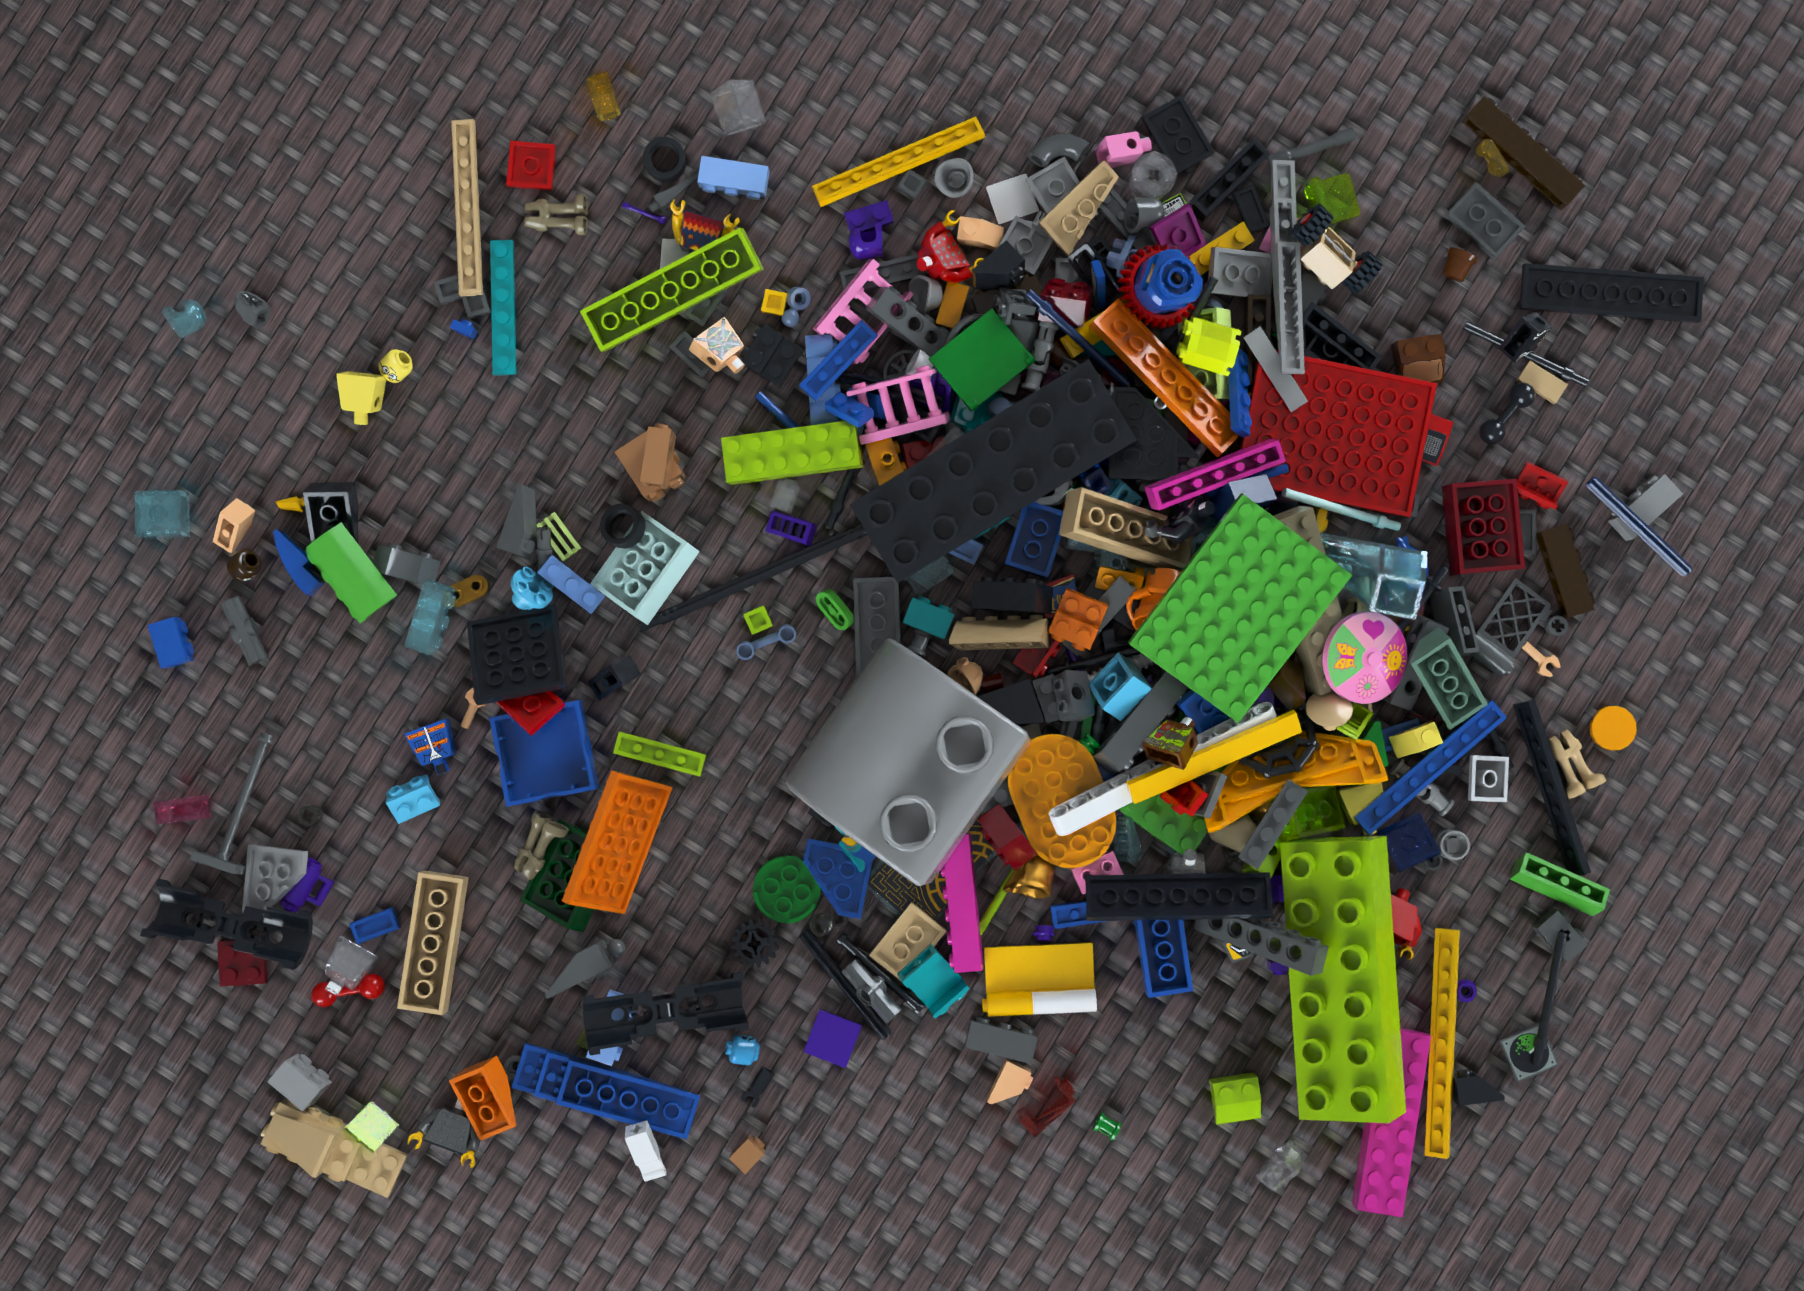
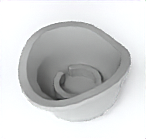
M961 158L944 161L936 169L935 183L944 195L952 198L961 197L972 186L973 169L969 162Z
M917 275L909 283V291L914 294L911 300L918 307L917 311L920 314H926V312L939 307L943 298V291L937 280L924 275Z

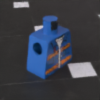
M443 719L404 734L422 766L433 763L437 775L450 771L446 758L456 755L450 719Z

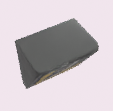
M1225 941L1222 942L1231 963L1254 955L1250 951Z

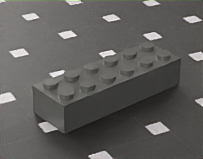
M1163 669L1151 683L1150 687L1152 689L1126 715L1093 755L1095 762L1111 775L1118 772L1121 774L1124 770L1129 769L1135 761L1132 757L1144 750L1142 744L1144 739L1161 725L1160 722H1163L1166 718L1168 719L1177 709L1174 707V705H1177L1176 702L1190 691L1188 686Z

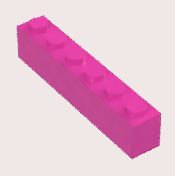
M1268 439L1144 488L1151 509L1162 510L1224 486L1228 482L1237 481L1286 461L1279 440Z
M967 833L941 869L942 877H946V886H943V897L948 899V908H945L946 922H950L951 930L947 931L948 945L952 944L953 953L949 954L950 967H954L955 973L982 971L984 968L971 833Z

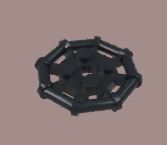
M1283 703L1274 706L1276 715L1279 714L1280 716L1289 712ZM1295 710L1301 729L1305 728L1307 739H1301L1299 734H1296L1239 759V762L1261 773L1266 779H1270L1272 776L1301 772V768L1314 751L1319 749L1320 745L1316 739L1313 721L1307 715ZM1306 747L1296 760L1293 756L1297 754L1298 748ZM1257 755L1260 756L1264 761H1267L1266 766L1253 758ZM1283 760L1290 762V764L1273 767L1274 762Z

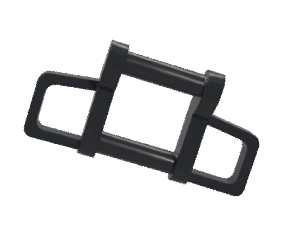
M1089 242L1084 243L1068 257V261L1078 274V277L1072 283L1085 282L1092 276L1091 267L1083 272L1075 260V256L1083 250H1087L1095 260L1101 262L1105 278L1117 291L1118 288L1123 287L1122 283L1117 282L1118 278L1111 269L1106 267L1105 258L1101 257ZM1117 291L1118 294L1106 302L1105 307H1101L1098 310L1092 303L1090 319L1106 310L1124 293Z

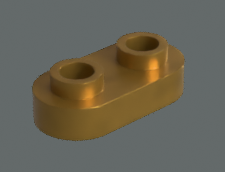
M481 575L470 576L448 587L445 592V599L451 606L462 607L485 596L489 591V582ZM475 582L480 583V588L478 590H474L473 584ZM458 591L460 596L457 600H454L453 593Z

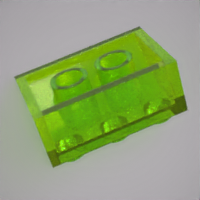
M1321 786L1305 789L1308 793L1279 836V843L1346 828L1336 787Z

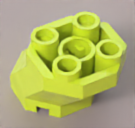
M1191 316L1190 320L1185 319L1182 327V333L1185 336L1183 342H1179L1176 349V355L1180 358L1179 361L1229 376L1230 371L1227 368H1233L1240 346V341L1236 340V335L1241 336V330Z

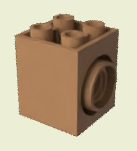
M646 431L616 450L615 453L643 497L649 502L652 500L657 502L666 495L665 491L670 488L675 490L685 483L683 480L687 477L678 464L681 460L674 450L668 489L647 487L640 482L647 438Z

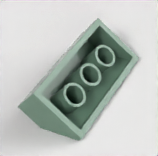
M1438 627L1418 641L1410 659V664L1449 730L1488 705L1448 635Z

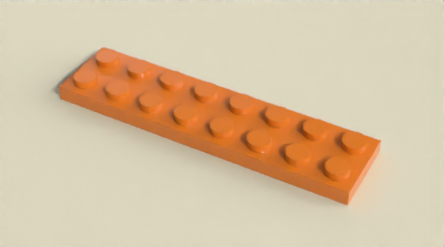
M1118 298L1089 326L1218 458L1239 436L1231 430L1230 412L1141 321L1137 320L1134 314H1130L1131 311L1125 308V304Z

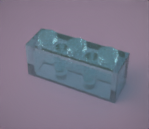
M433 580L423 583L405 641V647L427 655H431L440 649L443 642L441 637L442 630H445L449 623L447 614L449 609H452L456 600V596H453L455 588Z

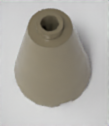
M1246 814L1224 828L1208 833V837L1214 842L1241 853L1257 826L1250 816Z

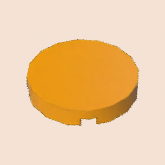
M1605 706L1598 710L1589 725L1593 741L1598 746L1610 751L1621 750L1629 746L1637 732L1636 721L1633 715L1625 708L1619 706Z

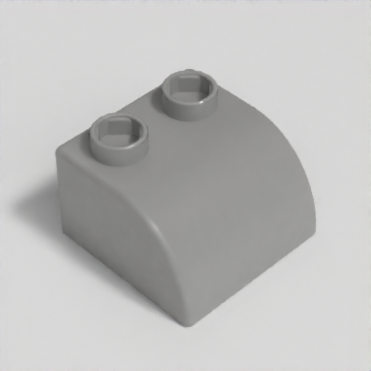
M887 638L880 644L788 773L785 783L798 798L828 822L917 886L930 884L935 879L1030 745V738L1025 730L902 644Z

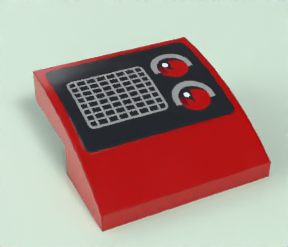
M1431 413L1422 457L1423 462L1438 466L1451 433L1453 421Z

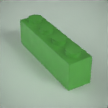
M1527 852L1515 860L1509 879L1591 916H1595L1605 909L1610 889Z

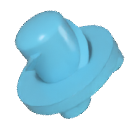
M523 567L512 576L511 588L514 592L512 602L517 608L522 610L540 609L546 607L552 601L553 584L540 574L534 572L530 567Z

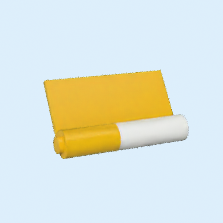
M1093 942L984 947L986 999H982L983 1013L987 1012L988 1017L1097 1011L1096 990L1094 986Z

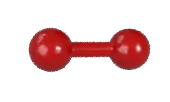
M367 974L360 980L359 984L352 987H341L336 995L328 991L332 983L320 982L312 989L311 998L319 1007H329L336 1001L337 997L361 993L367 999H376L384 992L385 982L377 974Z

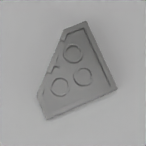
M248 845L242 913H244L245 906L266 911L267 907L273 908L306 875L308 851Z

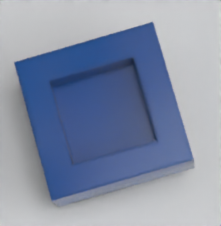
M462 318L460 322L453 319L450 325L453 331L474 340L478 333L473 328V323Z

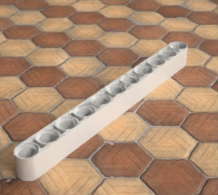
M1262 702L1250 708L1239 723L1230 718L1196 735L1198 743L1194 752L1277 717L1272 703ZM1149 759L1052 808L1049 811V817L1056 833L1060 836L1068 835L1130 804L1132 799L1126 782L1166 764Z

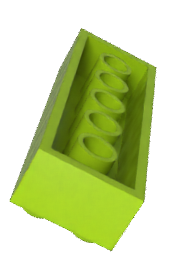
M846 421L723 437L721 442L726 483L735 485L863 468L859 428Z

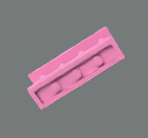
M874 259L867 260L812 328L819 335L830 333L841 342L846 335L835 326L836 323L834 321L839 315L841 317L845 316L855 326L862 320L849 309L850 306L848 304L853 297L855 299L858 298L866 306L869 304L872 298L864 292L862 287L866 281H873L879 287L889 288L891 286L878 274L876 269L880 264ZM905 291L899 297L905 302L906 300L912 302L910 298L914 294L911 291ZM896 304L891 309L893 316L898 313V306ZM882 322L879 323L875 330H873L878 337L853 364L863 363L870 354L868 350L888 326Z
M929 365L916 368V373L867 386L865 382L852 385L853 389L846 392L847 397L857 394L858 401L868 407L870 406L866 392L878 389L887 420L886 427L881 429L875 426L873 418L865 423V433L859 436L861 445L945 424L951 420L949 411L942 413L941 409H938L929 376L938 372L936 368L930 369ZM921 378L930 410L928 417L920 418V415H917L908 383L909 380ZM898 383L908 414L907 422L901 424L895 418L887 386Z

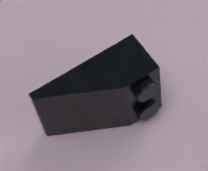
M355 482L310 483L303 492L311 543L339 523L345 526L358 543V498Z

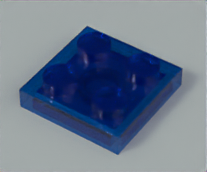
M1420 812L1378 831L1379 836H1387L1388 853L1399 873L1441 854Z

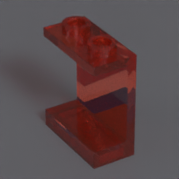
M1058 1076L1054 1078L1057 1087L1064 1095L1037 1119L1024 1106L1017 1112L1020 1122L1034 1137L1039 1135L1076 1102L1073 1095L1076 1092L1065 1078L1063 1080Z

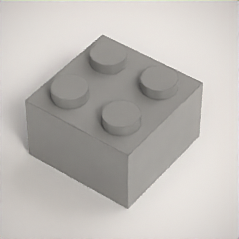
M297 1053L283 1062L268 1080V1083L301 1111H304L320 1098L332 1081L328 1079L329 1075L325 1071L317 1070L311 1065L312 1061L307 1056Z

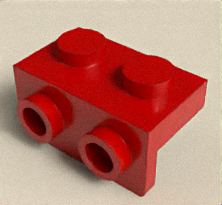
M1527 461L1517 476L1518 496L1526 500L1531 498L1537 501L1536 504L1544 509L1550 507L1555 510L1557 508V501L1568 484L1566 479Z
M1049 634V648L1021 649L1012 664L1033 678H1036L1037 675L1042 676L1049 666L1046 664L1050 656L1054 658L1061 646Z
M1190 780L1162 792L1159 797L1168 804L1172 803L1171 808L1178 814L1183 815V813H1186L1193 817L1208 794L1193 780Z

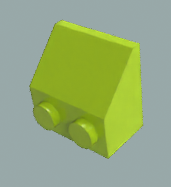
M1254 1072L1209 1079L1216 1125L1261 1118V1094L1258 1077Z

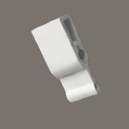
M648 1121L626 1126L625 1141L636 1166L640 1168L644 1181L665 1176L667 1173L666 1168L660 1158L659 1148Z

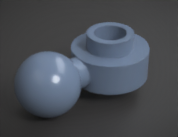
M796 286L787 293V303L790 308L785 310L781 317L785 326L794 327L798 324V310L807 308L811 300L807 289ZM798 294L799 298L795 301V296Z

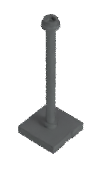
M261 732L256 738L260 742L219 852H216L214 856L204 852L193 851L190 860L232 874L245 875L246 866L230 861L228 852L269 743H274L272 741L274 736Z

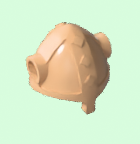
M966 657L958 659L956 665L949 669L947 676L974 695L980 690L983 678L981 667L974 662H970Z

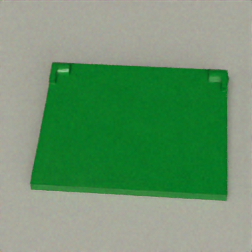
M990 309L928 359L971 412L1035 362L1034 357L1020 343L993 309Z

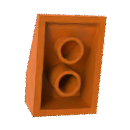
M497 1056L465 1068L449 1080L480 1141L516 1126L508 1077Z

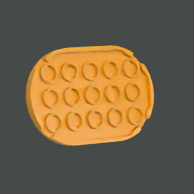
M1059 734L1042 735L1030 740V745L1008 775V787L1026 836L1035 852L1045 861L1056 866L1078 868L1093 863L1107 851L1115 835L1116 815L1114 811L1065 836H1060L1056 833L1049 817V811L1061 803L1103 783L1097 764L1087 748L1077 740Z

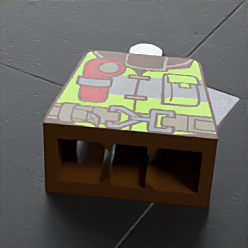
M1184 717L1180 723L1165 720L1142 742L1147 759L1184 770L1198 743L1193 729L1195 722L1189 717Z

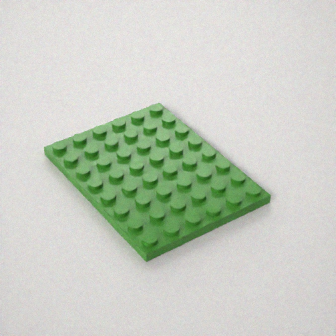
M1241 493L1128 643L1239 723L1352 575Z

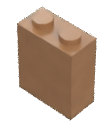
M655 424L654 427L648 426L640 482L647 487L668 489L676 435L668 428V425Z

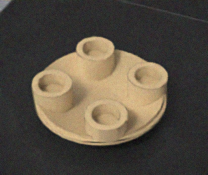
M1334 691L1322 696L1314 693L1306 704V715L1313 722L1323 726L1328 731L1335 730L1338 726L1345 724L1351 718L1353 712L1351 701L1340 697Z

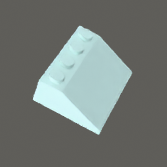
M641 511L645 519L646 528L640 542L626 549L616 547L590 584L631 615L648 625L700 551ZM633 524L631 525V527L629 528V530L626 532V534L624 535V537L627 536V535L631 532V530H632V528H633Z

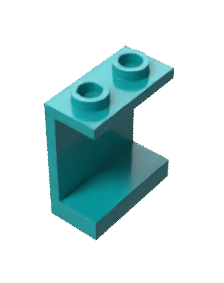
M932 944L897 973L902 983L907 988H910L927 1006L935 1019L939 1015L946 1013L949 1007L956 1000L962 999L970 989L964 979L954 972V968L950 967V964Z

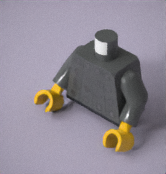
M456 1098L453 1107L445 1105L442 1109H435L428 1114L416 1129V1133L411 1134L408 1138V1145L412 1139H417L419 1143L415 1149H419L422 1137H425L424 1142L462 1155L460 1159L462 1167L467 1159L472 1160L470 1168L475 1166L474 1155L477 1153L480 1140L458 1098Z

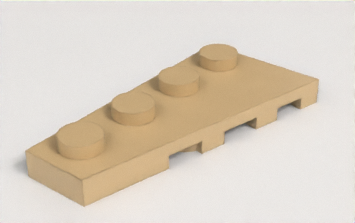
M1102 160L1038 222L1040 227L1066 256H1070L1074 246L1085 232L1084 230L1119 177L1105 160Z

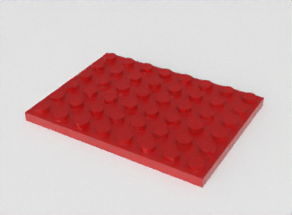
M1304 356L1305 373L1291 375L1308 402L1291 412L1257 360L1250 395L1249 415L1252 420L1250 436L1242 438L1240 450L1268 439L1279 440L1286 462L1276 466L1287 464L1289 472L1269 478L1273 490L1282 492L1284 488H1288L1338 504L1411 517L1437 383Z

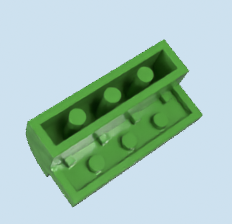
M342 523L328 530L306 547L304 552L307 554L309 561L318 568L322 578L331 585L336 596L344 602L352 617L357 619L360 624L397 596Z

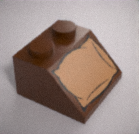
M1442 334L1397 340L1391 345L1396 375L1433 383L1444 381L1446 355Z

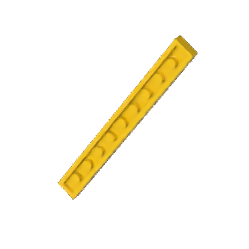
M1243 221L1188 257L1196 265L1195 268L1201 276L1209 271L1211 247L1241 250L1255 240ZM1104 311L1085 322L1083 327L1079 326L1075 329L1092 345L1102 339L1089 325ZM1068 335L1060 338L1071 358L1084 351Z
M1435 928L1425 1156L1448 1159L1450 1154L1460 930Z

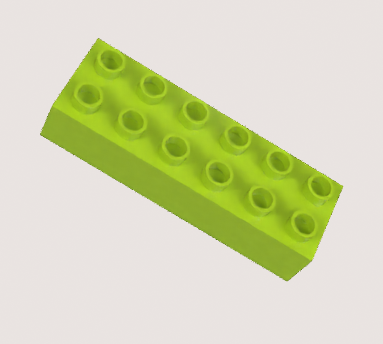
M1387 836L1298 838L1280 843L1286 930L1293 929L1299 931L1301 936L1317 938L1320 940V943L1328 946L1323 973L1310 976L1289 967L1299 1120L1391 1123L1406 1113Z

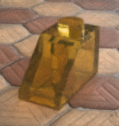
M604 71L586 77L590 96L599 121L612 120L616 116L621 115L608 72Z

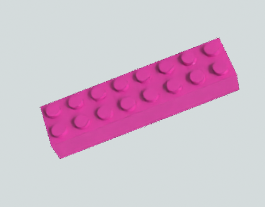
M1400 1028L1406 1113L1391 1123L1364 1122L1352 1205L1357 1210L1403 1217L1431 1040V1036L1425 1032Z

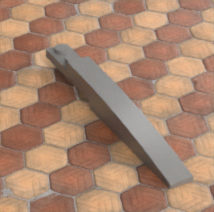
M1272 160L1270 164L1272 206L1269 211L1281 374H1304L1300 242H1297V239L1291 235L1293 226L1297 224L1295 161Z

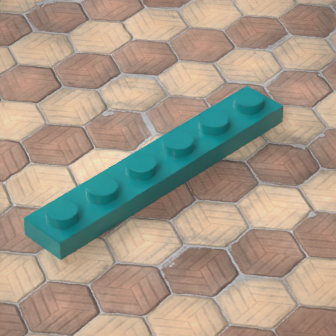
M490 240L493 375H517L514 241Z

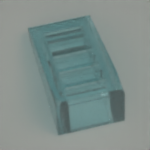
M1115 814L1116 831L1113 840L1117 861L1134 863L1143 854L1134 821L1127 815Z

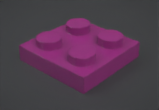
M1185 204L1150 226L1156 244H1159L1160 248L1164 244L1168 245V249L1176 246V249L1184 251L1183 254L1186 257L1207 245L1191 205Z

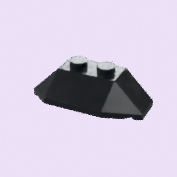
M1311 302L1304 312V356L1373 370L1382 358L1380 354L1314 302Z

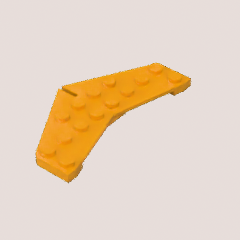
M1302 731L1299 733V737L1307 739L1306 732ZM1315 733L1317 742L1320 744L1319 749L1314 751L1301 768L1302 771L1272 776L1270 779H1266L1264 775L1247 765H1242L1239 759L1230 763L1221 772L1227 776V779L1210 819L1204 817L1208 833L1224 828L1276 797L1288 779L1300 787L1377 784L1388 781L1377 746L1368 740L1357 739L1356 741L1348 737ZM1299 747L1297 754L1293 757L1297 760L1306 747ZM1257 755L1253 758L1266 766L1267 761H1264L1260 756ZM1288 760L1274 762L1273 767L1290 764Z

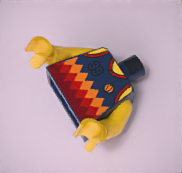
M675 199L672 200L670 205L673 211L672 230L675 240L680 245L681 250L689 254L734 231L733 228L740 222L737 217L734 224L729 221L731 214H728L723 221L684 210L683 215L684 200L681 201V207L675 206Z

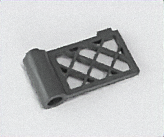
M1514 578L1475 632L1480 652L1471 656L1498 676L1509 675L1515 667L1513 664L1514 658L1539 622L1547 620L1552 612L1549 609L1552 604ZM1515 586L1522 590L1523 600L1513 601L1511 591ZM1529 601H1537L1543 606L1539 613L1531 614ZM1524 602L1526 615L1516 616L1514 604ZM1502 605H1509L1510 618L1500 619L1499 608ZM1527 618L1528 629L1524 632H1519L1516 619ZM1512 620L1514 633L1503 634L1501 622ZM1496 622L1497 636H1491L1484 631L1489 623ZM1515 636L1516 646L1512 651L1505 646L1504 637Z

